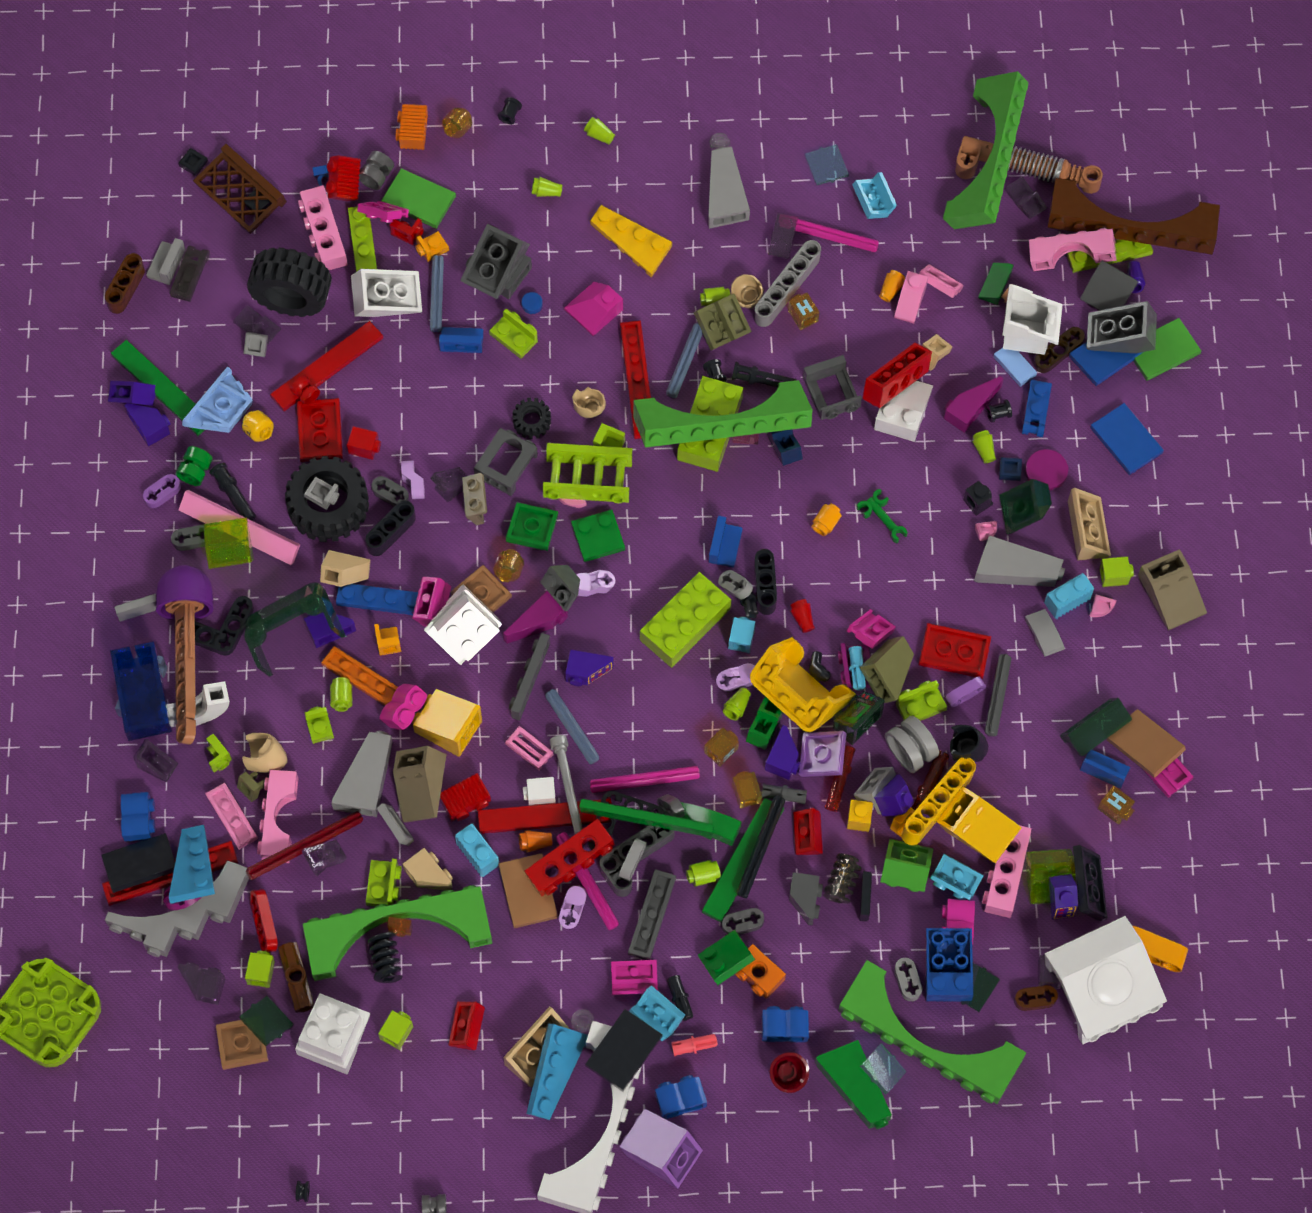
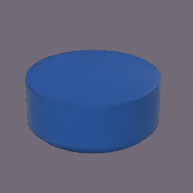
M530 292L523 296L522 308L526 313L536 314L541 311L543 302L539 294Z

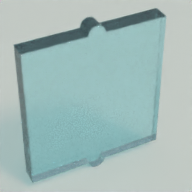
M837 145L826 148L820 147L819 150L805 153L816 185L828 182L834 183L835 180L849 176Z
M882 1043L877 1046L860 1066L871 1078V1082L875 1083L885 1095L906 1073V1070L899 1064L896 1057L892 1056Z

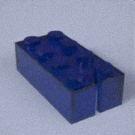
M154 642L135 645L138 658H134L130 647L110 651L124 731L128 741L172 732L158 651Z

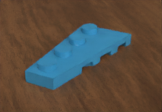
M204 825L182 829L169 893L170 904L215 894Z
M548 1024L526 1114L550 1120L586 1044L587 1034L555 1024Z

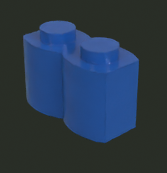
M148 792L121 794V831L124 841L146 840L152 838V833L155 832V820L151 819V812H155V801Z
M778 1006L767 1007V1010L762 1011V1041L808 1042V1010H803V1007L798 1006L790 1007V1010H780Z
M688 1075L681 1078L678 1083L664 1082L655 1089V1097L661 1116L664 1119L707 1107V1100L699 1077Z

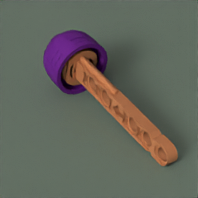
M182 565L171 568L160 578L156 592V612L161 617L175 620L176 720L178 723L176 724V740L179 743L190 745L193 743L196 735V720H194L196 715L195 620L212 614L213 591L211 582L205 573L198 568Z

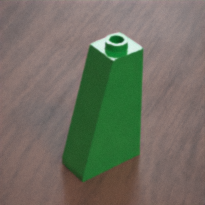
M858 1040L816 1057L815 1064L869 1129L873 1127L880 1129L889 1124L888 1121H890L892 1114Z

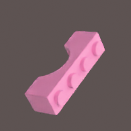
M1101 228L1097 231H1079L1076 234H1058L1053 237L1040 236L1029 240L1030 262L1033 271L1054 269L1059 258L1072 251H1081L1089 254L1095 263L1117 261L1113 229Z
M270 770L269 777H265L264 789L267 791V798H263L262 812H265V818L260 821V833H263L262 841H258L257 854L261 855L262 860L292 845L290 835L278 828L276 819L280 809L297 798L299 779L296 771Z

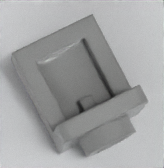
M315 477L305 492L304 497L327 510L330 504L334 505L340 494L338 493L337 484L334 483L331 486Z

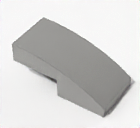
M1046 609L1025 616L1026 623L1035 636V643L1044 657L1064 650L1060 635Z

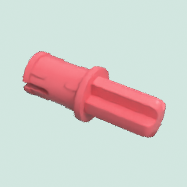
M711 1034L696 1038L691 1036L689 1039L671 1042L673 1054L677 1056L692 1052L697 1054L698 1050L716 1047L718 1042L716 1035Z

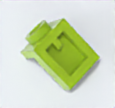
M313 707L308 712H305L313 744L334 738L326 707Z
M212 734L206 739L209 744L207 749L214 757L209 762V765L215 773L218 770L225 769L232 759L229 752L217 737Z

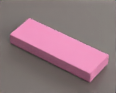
M225 783L205 793L238 850L258 839Z

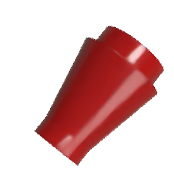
M806 599L792 603L790 605V612L800 626L802 633L814 630L810 603H807Z

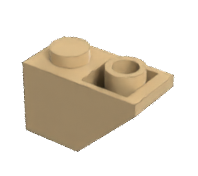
M328 550L321 565L320 582L343 587L369 578L370 559Z
M423 848L403 863L404 871L417 887L438 890H451L453 888L451 874L446 868L442 870L437 864L439 860L432 851L428 853Z

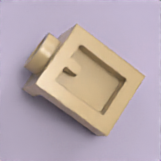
M937 334L922 344L923 347L932 351L929 370H933L937 362L949 354L952 346Z

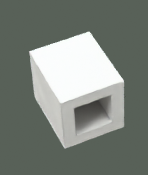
M553 777L527 779V787H523L524 800L529 801V806L556 803Z

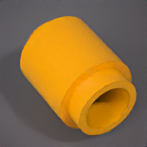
M832 503L829 505L824 504L812 521V529L822 536L831 533L842 517L840 509Z

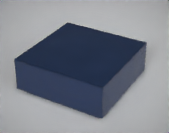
M1001 457L999 480L1021 481L1022 459Z

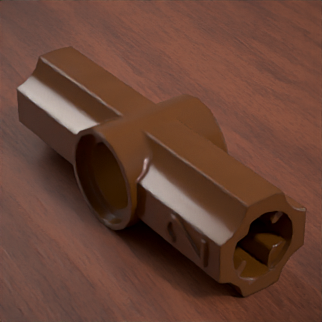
M285 943L278 947L295 1012L303 1013L310 1011L314 1007V1002L298 943ZM299 973L302 975V978L299 981H292V975Z

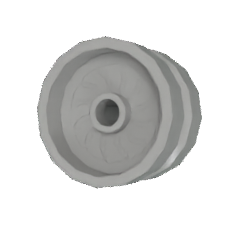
M909 716L903 720L901 728L893 727L885 733V739L891 752L898 762L910 773H915L922 768L923 760L930 762L939 756V749L933 736L925 725L914 716Z

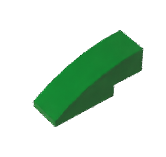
M766 696L758 709L757 716L746 738V742L764 750L767 749L783 716V712Z
M681 802L685 813L681 818L713 824L714 833L712 838L730 846L733 845L741 828L742 821L704 807Z

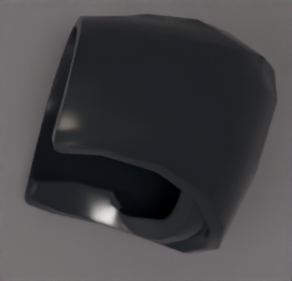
M960 724L952 726L951 729L954 732L953 738L950 741V751L953 760L958 761L960 758H971L974 762L982 761L989 747L985 736L978 729L970 725Z

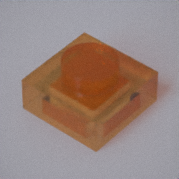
M389 917L387 925L389 932H394L398 937L411 936L413 928L411 920Z

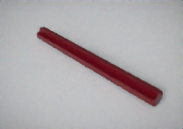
M356 811L248 867L246 870L248 878L253 880L359 825L363 821L361 813Z

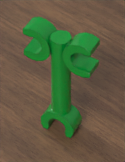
M877 489L873 493V497H870L867 501H860L856 509L866 508L868 510L863 515L865 519L871 516L873 510L892 532L891 539L897 544L899 538L896 534L901 533L904 537H907V529L903 526H897L881 508L887 505L889 498L886 497L883 500H879L877 497L881 495L882 490Z

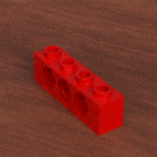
M916 342L866 378L862 399L881 408L929 372L932 351Z
M597 819L524 870V872L541 897L545 894L549 896L558 889L557 886L563 881L565 883L571 881L576 876L575 873L583 868L585 870L592 866L595 862L594 859L600 855L604 857L610 853L615 845L614 840ZM588 842L595 844V848L591 851L583 849L584 845ZM574 855L577 857V860L573 864H567L565 862L566 857ZM551 868L559 870L555 877L547 876V871Z

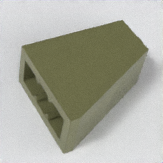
M904 636L888 639L859 667L881 704L896 701L899 698L914 656Z

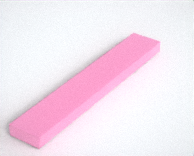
M190 490L185 491L179 511L289 565L294 563L300 547L299 543Z

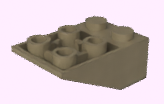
M1180 549L1141 566L1138 577L1168 631L1207 614L1190 566Z
M430 746L396 751L393 774L403 822L437 818L446 761L445 753Z

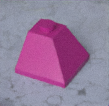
M593 282L566 305L564 310L594 336L623 311V298L609 285Z

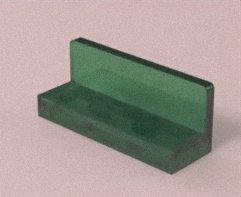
M1110 698L1062 733L1060 737L1064 743L1071 742L1079 756H1084L1129 723L1132 717L1119 698Z

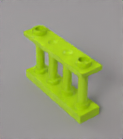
M547 443V462H552L551 481L543 482V497L550 499L562 498L629 503V487H623L625 467H632L633 448ZM561 463L574 464L572 484L559 483ZM582 464L595 465L593 485L580 484ZM604 466H616L615 486H602Z

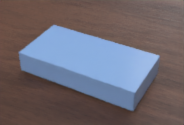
M1001 348L994 353L993 357L1020 387L1037 375L1036 370L1019 351Z

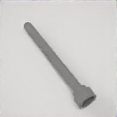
M558 735L552 737L549 742L551 750L558 757L574 833L577 834L583 828L566 757L568 741L566 736Z

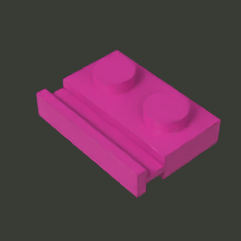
M377 201V203H358L357 212L366 214L368 218H380L381 222L391 223L393 219L408 218L409 209Z
M870 609L850 624L847 632L855 633V637L865 646L873 649L890 636L896 626L880 615L875 616L872 614L873 610Z
M1178 758L1155 778L1146 772L1167 798L1193 780V775Z
M657 960L611 962L612 995L644 994L651 985L658 991Z

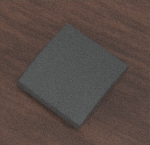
M1101 261L1080 300L1099 311L1125 306L1138 281L1108 263Z

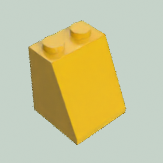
M436 689L432 695L429 694L424 703L425 707L421 713L417 712L412 721L414 733L460 757L482 723L481 707Z

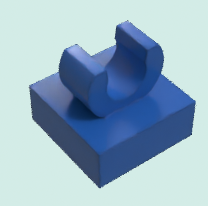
M327 165L313 167L314 177H318L319 186H322L321 180L323 177L329 178Z

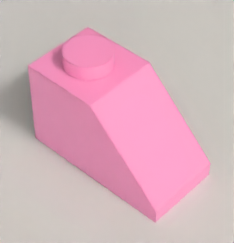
M910 271L907 272L894 318L915 323L926 290L927 276Z

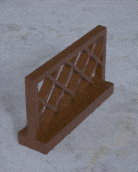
M225 144L221 148L222 152L193 182L251 234L278 206L282 208L287 201L281 192L229 145ZM224 160L228 163V171H217V165ZM228 175L227 184L217 185V176ZM231 175H241L242 183L231 184ZM207 176H213V185L204 186L201 181ZM254 187L256 189V196L245 197V188ZM242 188L241 197L231 198V189ZM217 189H227V198H217ZM244 200H256V210L245 211ZM259 200H269L272 203L267 209L258 210ZM231 202H241V211H232ZM255 214V221L248 226L245 223V215Z

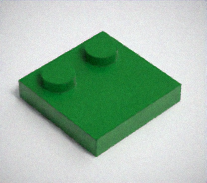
M517 502L507 532L506 542L548 551L558 519V511Z
M613 510L571 521L584 562L625 551V545Z
M735 930L698 954V957L717 985L755 960Z

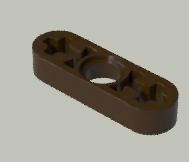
M1071 327L1059 336L1058 345L1050 343L1047 346L1045 355H1036L1034 361L1035 369L1040 373L1051 371L1067 358L1072 351L1083 344L1085 337L1083 330L1078 327ZM1071 335H1072V336H1076V335L1079 336V337H1078V340H1077V339H1073V340L1070 342V344H1068V342H1069L1070 339H1071ZM1055 346H1062L1065 352L1057 354L1053 348ZM1050 354L1051 358L1048 360L1047 365L1045 363L1041 365L1040 361L1048 359Z

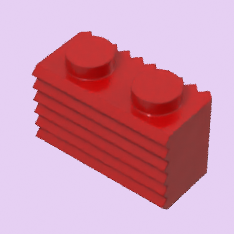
M340 155L330 157L327 163L329 181L326 183L328 199L342 201L358 200L360 159Z
M478 773L451 786L440 794V802L452 822L456 819L457 821L466 819L469 813L475 809L477 811L485 809L489 805L488 802L491 801V796Z

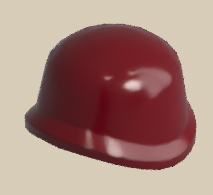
M783 1053L777 1056L770 1065L769 1074L771 1081L782 1092H797L808 1081V1063L797 1053Z

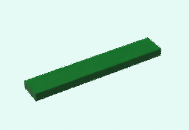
M127 340L111 352L112 357L140 383L155 385V397L183 422V419L196 405L184 392ZM188 427L197 436L205 431V429Z
M766 798L761 803L702 910L703 914L722 923L723 918L727 915L737 896V889L772 804V801Z
M581 799L580 811L582 813L710 838L713 837L714 826L710 823L587 799Z

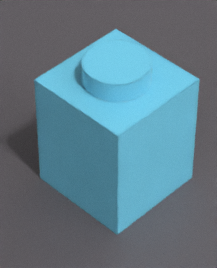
M734 617L728 649L750 653L756 621H752L747 617Z

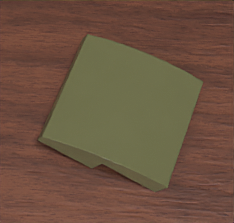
M735 294L693 312L710 350H714L752 332Z

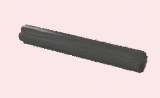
M1000 654L998 658L984 731L987 736H996L998 733L1012 659L1007 654Z

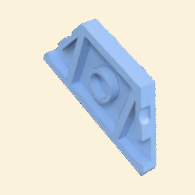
M227 367L183 419L182 426L229 433L251 407L253 400L243 390L240 381L235 380L232 370Z

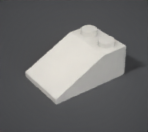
M360 269L351 275L355 316L379 317L422 312L419 271Z
M915 381L879 408L874 430L915 442L933 385Z

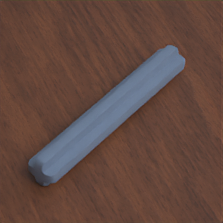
M441 255L432 257L431 332H440L442 330L444 260Z
M695 323L692 327L666 390V395L676 398L703 335L698 323Z
M555 689L548 691L545 695L551 707L588 763L594 764L599 760L596 750Z

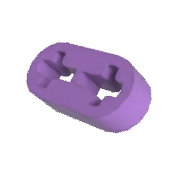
M167 474L149 486L143 493L145 504L150 508H157L178 494L181 489L178 477L173 474ZM168 482H170L171 484L174 483V486H175V487H174V488H171L170 486L167 487V483H168ZM153 494L157 496V500L154 501L149 496Z
M976 677L948 693L945 699L951 707H956L982 692L986 685L981 677Z

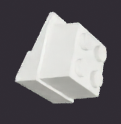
M1009 284L1002 334L1004 336L1003 349L1045 355L1048 342L1058 345L1063 304L1035 295L1033 291Z
M463 584L424 628V631L462 665L465 660L469 661L500 631L499 627L502 624L500 619Z
M320 993L295 1048L297 1055L348 1074L370 1013Z

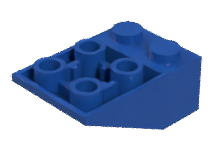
M926 928V1001L972 1002V928Z

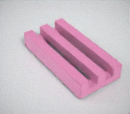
M930 264L919 273L928 277L927 283L951 298H954L958 292L960 293L964 286Z
M520 726L505 742L509 748L539 771L548 762V759L554 755L549 748ZM521 734L524 738H526L533 745H535L542 752H544L545 755L542 756L530 745H528L526 742L520 739L518 735ZM512 741H516L519 745L525 748L528 752H530L540 761L538 762L537 760H535L533 757H531L528 753H526Z

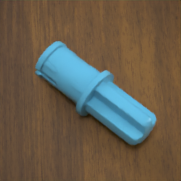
M861 646L849 648L851 665L849 666V671L852 675L853 689L857 691L866 688L865 676L859 668L863 664V649Z

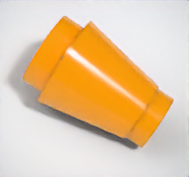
M891 270L890 273H887L879 297L886 302H890L903 287L905 276L896 270Z

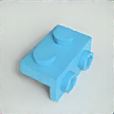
M878 172L873 179L856 180L852 184L867 219L886 218L896 208L897 204L882 172Z
M943 854L930 879L934 881V886L942 890L946 888L954 892L953 896L956 898L971 900L984 875Z
M652 985L646 989L638 1003L629 1010L630 1013L663 1034V1037L660 1039L661 1041L671 1036L685 1017L681 1010Z

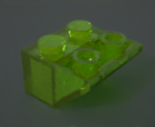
M247 517L204 524L205 550L209 569L254 561Z
M1071 849L1026 852V874L1030 904L1050 903L1049 877L1071 874L1075 881V863Z

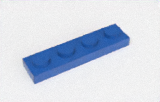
M349 584L338 588L336 605L413 615L418 592Z

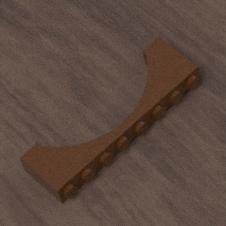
M1056 178L1047 228L1071 232H1091L1101 228L1113 229L1115 239L1213 255L1217 241L1220 205L1199 202V206L1174 219L1158 222L1133 221L1110 214L1096 206L1078 189L1076 181Z

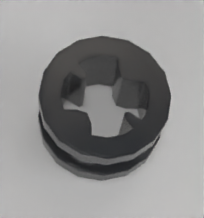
M298 1180L296 1185V1202H299L301 1199L308 1202L310 1181L301 1183Z

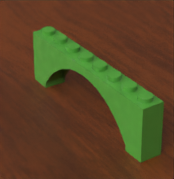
M1018 71L980 78L976 81L973 97L983 107H989L992 110L996 124V135L990 156L980 173L958 196L951 201H947L943 219L953 229L996 222L1029 83Z
M797 380L778 383L777 391L764 403L736 414L720 416L696 415L672 409L657 402L655 398L634 400L633 418L646 448L808 428L812 425V408L800 381Z
M470 885L456 892L454 890H446L437 896L423 895L413 901L403 899L389 906L387 904H379L374 909H356L346 915L336 913L332 914L330 918L322 920L321 918L309 919L307 923H303L314 981L337 977L336 969L348 949L361 936L374 927L393 920L411 918L429 920L441 924L463 937L469 943L470 948L492 944L481 886Z
M867 960L839 1005L838 1011L841 1013V1016L850 1022L854 1020L861 1024L860 1027L868 1033L874 1032L880 1035V1039L885 1043L897 1045L904 1054L910 1057L914 1055L921 1059L920 1062L924 1066L938 1069L943 1077L949 1080L955 1079L961 1083L960 1086L970 1092L974 1090L980 1094L984 1101L998 1104L1022 1063L1026 1052L1007 1041L1004 1046L971 1055L944 1053L924 1045L902 1026L894 1014L885 989L884 979L887 971Z

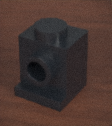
M980 481L965 489L963 500L976 516L993 505L990 489Z

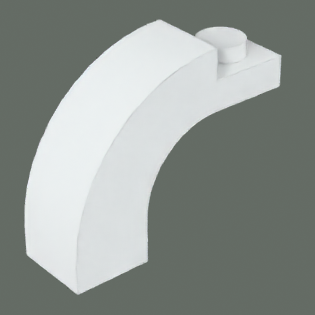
M225 681L203 685L202 692L195 697L196 715L194 720H196V726L219 717L227 710L230 701ZM176 703L157 706L161 729L176 727V724H178L176 720Z

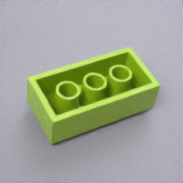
M702 376L690 413L706 416L736 414L743 399V387ZM730 437L680 443L677 460L718 472Z
M699 572L640 630V641L672 668L731 609V598Z

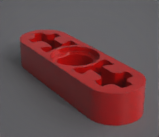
M264 889L252 890L250 892V905L260 948L262 951L275 952L278 941L266 891Z

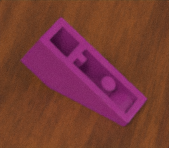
M999 376L959 394L954 400L950 399L944 407V419L965 433L985 409L986 405L1002 388L1004 378Z
M546 591L503 633L504 641L508 644L553 629L557 624L561 625L567 619L568 611H564L551 594Z

